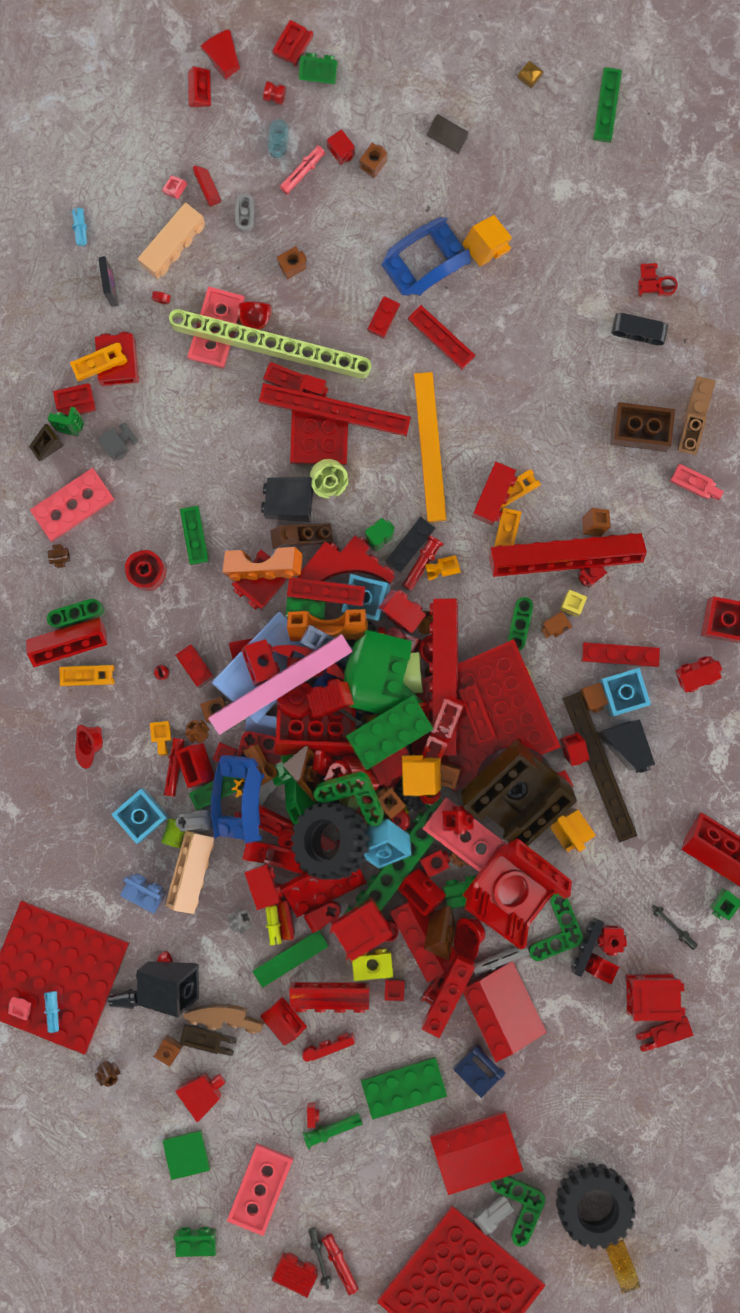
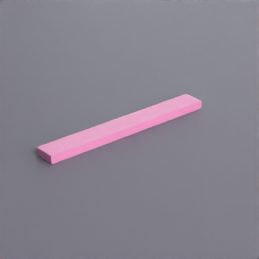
M341 634L214 713L208 719L220 735L353 651Z

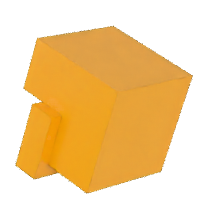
M492 215L472 226L462 245L466 250L469 249L470 255L481 267L490 262L493 257L496 260L508 253L511 249L509 242L512 237L496 216Z
M423 755L402 756L403 796L436 795L441 790L440 758L423 759Z
M575 808L562 815L550 826V829L566 852L574 848L576 851L581 852L586 848L584 844L596 836L583 815Z

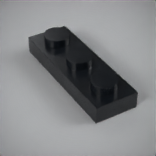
M420 517L387 558L386 563L401 573L426 542L429 535L434 532L435 527Z
M595 917L593 921H589L586 928L588 932L586 938L582 940L578 947L580 952L571 962L572 973L579 977L583 975L604 925L603 921Z

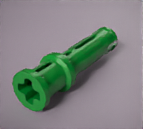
M358 1112L328 1126L320 1125L318 1129L308 1133L305 1131L302 1134L309 1150L312 1146L321 1142L327 1143L329 1141L328 1138L360 1125L362 1126L363 1123Z

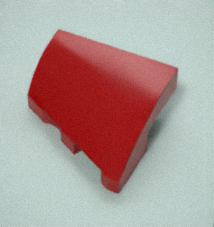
M229 29L214 35L200 45L201 50L213 62L214 67L226 80L240 69Z

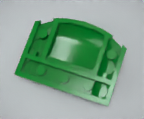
M366 630L364 632L365 635L359 641H356L352 648L353 652L348 657L344 682L348 683L354 702L349 707L382 714L399 704L407 663L410 660L412 641Z

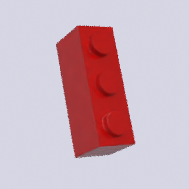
M495 461L472 518L493 526L495 521L499 522L503 511H500L502 504H507L510 494L507 493L509 487H514L518 478L514 476L517 471L516 469Z

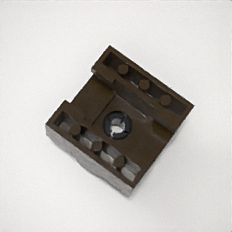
M515 740L510 746L488 756L480 765L476 778L461 791L464 809L480 821L488 816L501 826L505 832L503 838L507 843L518 838L527 846L577 802L572 785L551 768L549 762L542 754L525 747L518 740Z

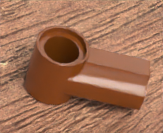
M258 744L243 751L245 757L256 760L258 764L256 766L260 774H264L261 786L277 776L275 766L266 761Z

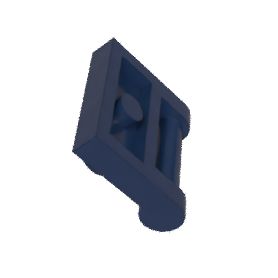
M478 1044L453 1067V1070L481 1098L506 1074L502 1068L499 1069ZM475 1056L493 1073L491 1078L472 1060Z

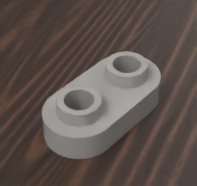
M241 194L235 201V223L240 232L247 233L254 228L255 204L252 196ZM243 204H248V207L246 208L242 206ZM248 222V225L243 226L242 223Z

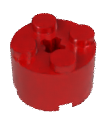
M141 550L132 553L125 563V573L128 581L138 589L154 591L163 584L167 574V567L156 553L150 550ZM143 568H145V569L148 568V569H149V572H148V573H146V572L144 573L142 570H143Z

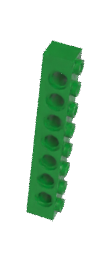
M441 798L435 804H426L427 810L424 814L420 812L413 822L416 823L412 829L408 828L405 831L410 835V843H413L416 849L411 853V856L401 859L404 862V866L401 869H395L393 863L379 868L381 871L377 876L373 874L366 883L369 886L365 892L361 890L356 896L355 900L357 902L353 908L370 898L369 893L372 890H377L380 892V898L374 900L380 911L383 909L435 840L429 833H427L426 837L419 838L416 835V831L425 825L428 821V815L434 812L443 801ZM385 874L392 877V882L388 885L381 882V877ZM349 906L344 912V914H346L353 908Z

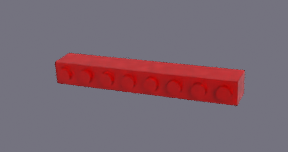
M629 533L626 535H609L584 539L574 538L571 540H554L552 542H534L509 546L498 545L490 548L489 560L492 576L499 577L644 563L647 550L642 533Z
M457 598L433 599V603H430V615H433V622H430L429 629L430 634H433V642H430L429 650L430 653H433V661H430L429 671L433 673V681L429 682V691L433 692V700L429 701V711L433 712V719H430L429 722L432 727L435 725L446 696L449 695L458 699ZM458 722L444 755L458 754Z

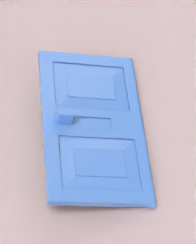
M278 612L249 643L266 639L272 648L278 645L308 647L300 641H290L287 630L288 619L281 612ZM273 651L272 657L274 662L278 663L280 672L286 669L287 658L290 657ZM295 651L293 657L304 658L306 655ZM242 652L212 681V685L217 687L231 702L259 686L253 685ZM258 658V664L266 666V661L263 658ZM277 699L250 715L249 718L256 724L277 702Z

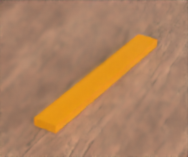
M433 372L414 373L427 522H442L447 519Z

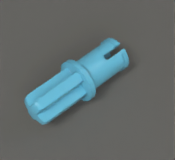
M74 208L72 209L74 222L72 229L75 231L76 244L78 246H85L87 244V224H85L84 209Z
M57 991L44 993L46 1010L44 1014L47 1013L48 1032H57L59 1030L58 1012L60 1011L57 1003Z

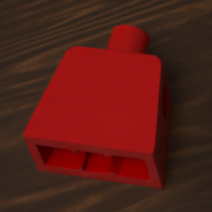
M203 1073L178 1086L175 1093L195 1121L199 1122L220 1100L222 1094L219 1088L226 1084V1081L220 1073L212 1079L207 1073Z

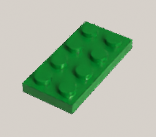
M412 695L346 735V738L365 770H368L433 730V727L416 698Z
M436 1056L361 1079L372 1120L447 1097Z

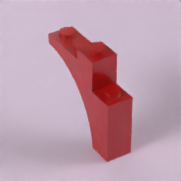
M354 535L341 553L338 546L332 542L328 544L325 541L297 578L325 581L340 574L364 573L391 584L395 576L386 565L382 567L378 564L379 560L374 555H367L370 550L369 542L362 536L358 538Z

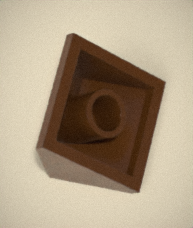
M304 747L283 766L312 801L315 802L317 800L314 797V791L316 786L322 782L323 776L313 770L314 753L309 747Z
M446 906L430 913L424 950L445 960H450L456 927L451 906Z

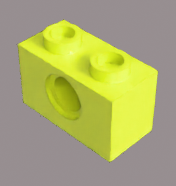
M387 948L375 949V952L365 953L352 962L354 981L393 977L391 951H387ZM375 959L378 962L377 967L369 968L367 966L368 960Z

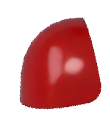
M255 301L239 303L238 317L243 326L261 330L266 326L271 317L272 306L268 303Z

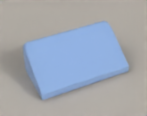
M264 715L256 724L247 717L245 731L276 737L277 717Z

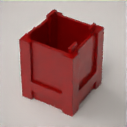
M406 747L372 767L380 785L384 784L387 787L392 784L391 780L403 775L402 756L409 755Z
M372 897L334 920L332 926H330L331 931H329L330 934L334 932L346 952L345 959L350 958L351 962L393 936L392 929Z
M672 973L625 974L626 1013L633 1018V1021H682V1016H685V1007H681V991H684V983H681V979L675 978Z

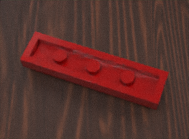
M422 305L408 317V321L461 370L475 358V354Z
M293 577L289 578L287 596L364 606L366 587Z
M582 643L581 662L659 667L660 648Z

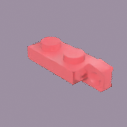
M678 464L670 480L671 483L706 499L711 497L719 500L724 491L715 487L716 483L713 482V479L682 464Z

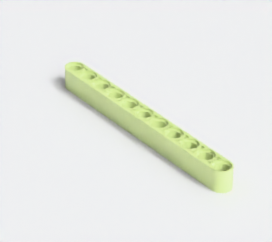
M180 309L173 310L169 315L171 327L177 332L360 379L369 376L371 371L370 360L362 356ZM177 317L183 319L179 324L173 322ZM195 322L202 324L198 329L193 328L192 325ZM213 327L220 328L218 333H212L210 330ZM237 332L239 335L237 338H231L229 334ZM254 336L257 338V341L250 343L247 339ZM273 341L276 345L269 348L266 346V343ZM286 346H292L294 348V351L289 353L286 352L284 348ZM307 350L311 351L313 355L305 357L302 353ZM327 355L331 360L324 362L321 360V357ZM341 360L348 361L349 365L343 367L339 364V362ZM365 365L367 370L364 372L360 371L358 366Z

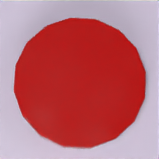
M305 682L277 698L279 709L290 717L300 718L308 715L311 709L307 694L312 693L313 688Z

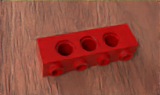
M458 953L456 954L422 1021L421 1030L440 1039L475 969L474 961Z

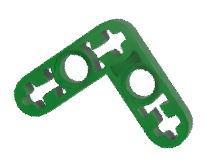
M352 773L321 782L316 786L314 797L318 802H330L355 795L366 822L371 826H378L382 823L384 811L366 773ZM357 779H359L361 782L364 781L363 785H361L359 782L356 783ZM344 784L346 785L347 790L340 791L337 789L336 785ZM320 790H323V792H327V794L324 795L323 793H320ZM368 795L372 797L373 801L366 803L362 797ZM371 808H373L374 815H375V816L378 815V818H375L374 816H371V814H372V809H371Z
M559 894L553 895L550 898V904L561 932L534 942L529 946L530 957L535 961H542L577 947L583 940L582 932L568 898L561 901L563 908L568 907V910H562L557 913V910L561 909L557 903L554 904L556 896L563 898ZM563 914L571 915L572 919L569 924L561 922ZM573 925H575V928H572V931L575 935L578 934L576 942L569 940L571 934L569 930L565 931V928H571ZM553 939H558L561 942V946L557 950H553L550 947ZM543 943H546L550 951L548 954L546 950L541 951V956L539 957L536 954H532L535 951V947L539 949L545 948Z
M512 1176L502 1178L503 1183L509 1185L508 1191H506L507 1187L500 1184L498 1187L496 1182L492 1181L491 1186L494 1191L522 1204L511 1231V1238L516 1246L524 1247L528 1244L542 1212L545 1196L540 1189ZM517 1185L523 1188L522 1194L518 1196L512 1193V1189ZM527 1190H529V1195L533 1197H536V1195L538 1194L540 1201L536 1200V1202L533 1203L532 1198L526 1196ZM530 1212L533 1214L534 1217L531 1222L523 1221L522 1218L525 1213ZM522 1226H524L523 1235L525 1238L517 1240L516 1234H520Z

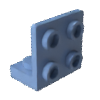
M137 873L125 877L124 882H126V885L120 896L155 914L166 894L162 890L163 887L154 882L152 884L146 882V878Z

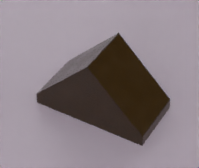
M44 424L29 445L39 461L44 460L64 446L48 424Z

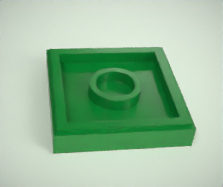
M202 1130L163 1139L162 1142L171 1180L210 1171Z

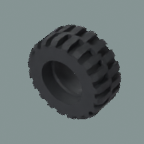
M317 803L313 807L305 809V814H300L297 819L299 821L298 824H294V835H291V841H293V846H291L292 853L296 854L294 859L297 864H301L300 869L303 872H307L311 877L328 880L347 878L352 875V872H357L360 869L359 864H363L366 860V857H364L365 853L369 851L367 841H370V835L366 834L368 827L367 824L362 823L364 821L363 817L360 814H356L357 811L352 807L338 803ZM330 823H333L340 834V846L335 856L329 860L322 852L321 836L324 829Z
M588 1163V1167L585 1168L583 1164L577 1166V1171L570 1170L568 1172L569 1177L567 1179L563 1177L560 1182L562 1187L557 1189L558 1199H556V1207L563 1228L568 1232L570 1238L574 1241L578 1240L579 1245L583 1247L589 1244L590 1249L597 1250V1246H601L602 1249L609 1248L608 1244L611 1243L615 1246L619 1243L618 1239L620 1237L625 1239L628 1235L626 1232L627 1228L632 1229L634 1224L631 1219L635 1218L636 1211L633 1208L635 1201L632 1192L621 1175H618L614 1169H608L604 1164H599V1167H597L595 1163ZM592 1190L607 1191L613 1198V1206L610 1213L599 1221L584 1220L577 1211L580 1199Z

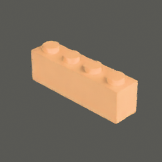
M185 202L138 257L140 265L157 279L160 276H164L170 264L179 259L181 251L189 247L193 237L204 229L205 221L203 216Z
M185 831L165 904L166 907L173 911L195 913L199 903L200 890L204 884L205 871L209 866V856L214 847V837L194 831Z

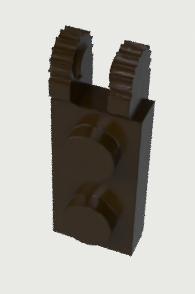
M184 1024L179 1044L214 1054L220 1053L233 1056L234 1050L219 1046L221 1041L236 1044L237 1038Z

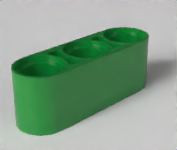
M522 597L515 603L507 642L512 639L520 641L519 651L525 646L533 610V602L528 597ZM519 603H527L528 611L520 610ZM517 620L524 623L523 630H518L515 627Z
M88 599L52 610L47 615V623L56 629H62L102 616L104 605L96 599ZM97 604L98 610L91 613V605ZM79 609V616L73 619L72 612ZM60 615L61 622L54 624L55 616Z

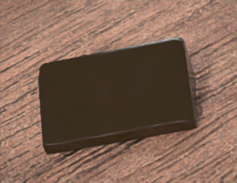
M437 114L428 130L427 136L459 153L468 139L469 132Z

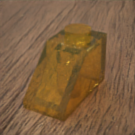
M620 1240L615 1246L613 1243L609 1244L606 1252L621 1293L625 1294L641 1288L638 1275L624 1240Z

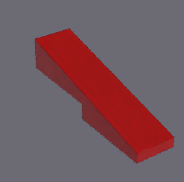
M449 695L446 696L422 753L423 759L440 758L441 763L466 702Z

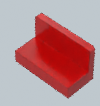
M283 997L279 998L268 1010L260 1015L261 1019L284 1046L295 1040L307 1028L296 1012L290 1009V1005Z

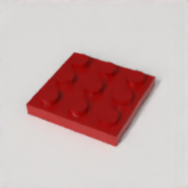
M292 411L290 464L315 465L323 459H333L341 465H347L348 423Z

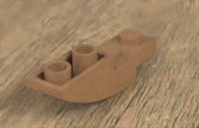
M696 376L693 390L687 403L677 451L697 455L707 420V411L716 383L715 380Z
M229 1004L195 1007L187 1010L183 1015V1018L187 1019L188 1023L194 1025L201 1023L210 1030L221 1029L223 1023L226 1022L229 1027L238 1028L239 1026L246 1028V1032L257 1034V1032L261 1033L264 1021L246 1016L248 1008Z

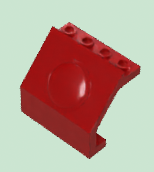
M517 838L494 852L462 896L466 898L465 909L521 950L527 946L528 931L531 923L549 899L556 894H559L564 899L571 896L572 880Z

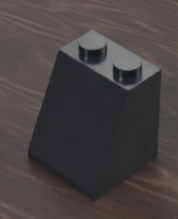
M267 477V483L263 484V494H266L265 502L262 501L261 513H264L265 519L311 522L313 500L312 477Z
M640 719L597 732L599 739L628 770L642 773L651 770L650 766L655 765Z
M147 962L137 970L136 994L138 1006L178 1018L199 999V964Z

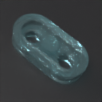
M280 119L274 120L269 129L268 152L273 158H282L287 152L288 125ZM278 130L283 131L280 134L276 133Z

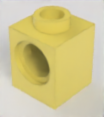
M568 590L559 610L578 617L582 612L587 596Z

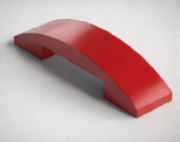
M278 645L272 648L273 651L287 657H293L295 651L306 656L315 651L314 649L298 645ZM336 662L327 667V673L344 679L345 671Z

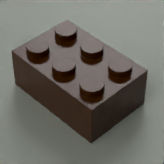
M618 402L614 408L610 445L667 452L672 446L675 409Z

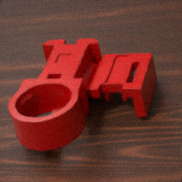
M658 263L640 264L641 279L638 281V296L642 297V294L658 293V296H672L678 288V282L673 276L658 277L656 275ZM664 280H671L674 285L661 286V283ZM671 289H674L673 291H671V292H669V293L663 291V290H671Z

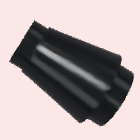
M130 989L110 995L108 999L109 1006L134 1009V1007L138 1006L137 991Z

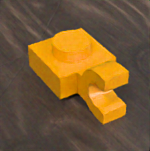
M456 555L437 559L438 563L425 565L429 581L437 578L439 574L445 577L461 573Z
M170 721L150 723L151 742H157L158 755H168L166 741H172Z

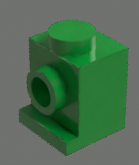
M722 888L720 894L710 906L714 910L712 914L721 921L723 918L730 921L740 907V899ZM723 902H725L726 907L724 909H721L720 906Z

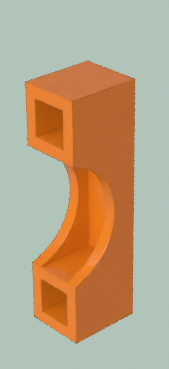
M296 547L277 548L273 556L267 561L252 563L251 557L243 550L225 551L222 572L233 581H239L244 578L249 580H257L258 578L275 579V577L293 578V576H300L303 554Z
M365 609L346 610L341 617L334 620L318 619L308 611L288 612L287 630L290 641H301L309 625L334 638L342 634L345 640L360 639L365 635L364 632L368 630Z

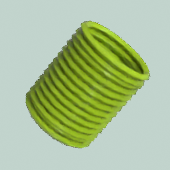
M168 818L161 843L181 848L185 831H180L176 826V819Z

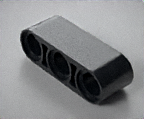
M616 313L611 334L621 338L661 346L665 344L668 324L626 313Z

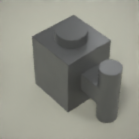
M126 422L119 426L123 431L121 434L118 435L114 428H111L97 438L113 461L116 459L120 460L126 456V452L129 451L125 445L126 441L129 440L132 445L138 442V439Z

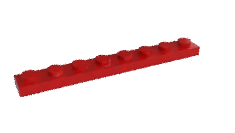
M266 383L262 384L259 403L405 437H407L411 421L410 416Z

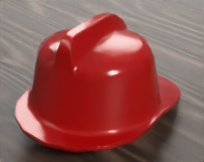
M81 724L76 729L75 755L79 765L87 769L93 763L94 754L103 747L102 729L98 726L86 727Z
M460 918L456 924L454 937L455 951L472 961L476 959L480 944L486 936L481 920L478 918Z

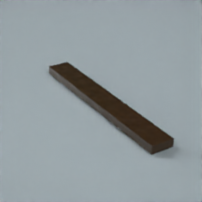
M581 691L562 698L575 733L578 732L586 742L590 759L587 761V764L618 842L620 843L638 836Z

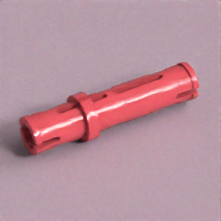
M317 145L308 156L302 159L303 162L290 176L280 184V189L288 195L310 170L315 168V164L326 154L325 151Z

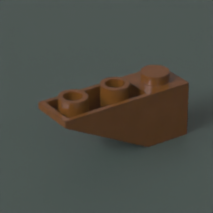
M331 523L279 525L270 531L273 549L323 544L325 541L327 543L334 542Z

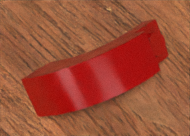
M262 841L246 843L242 857L243 860L268 863L269 865L296 873H306L300 869L301 864L296 863L294 859L296 854L292 853L291 849Z

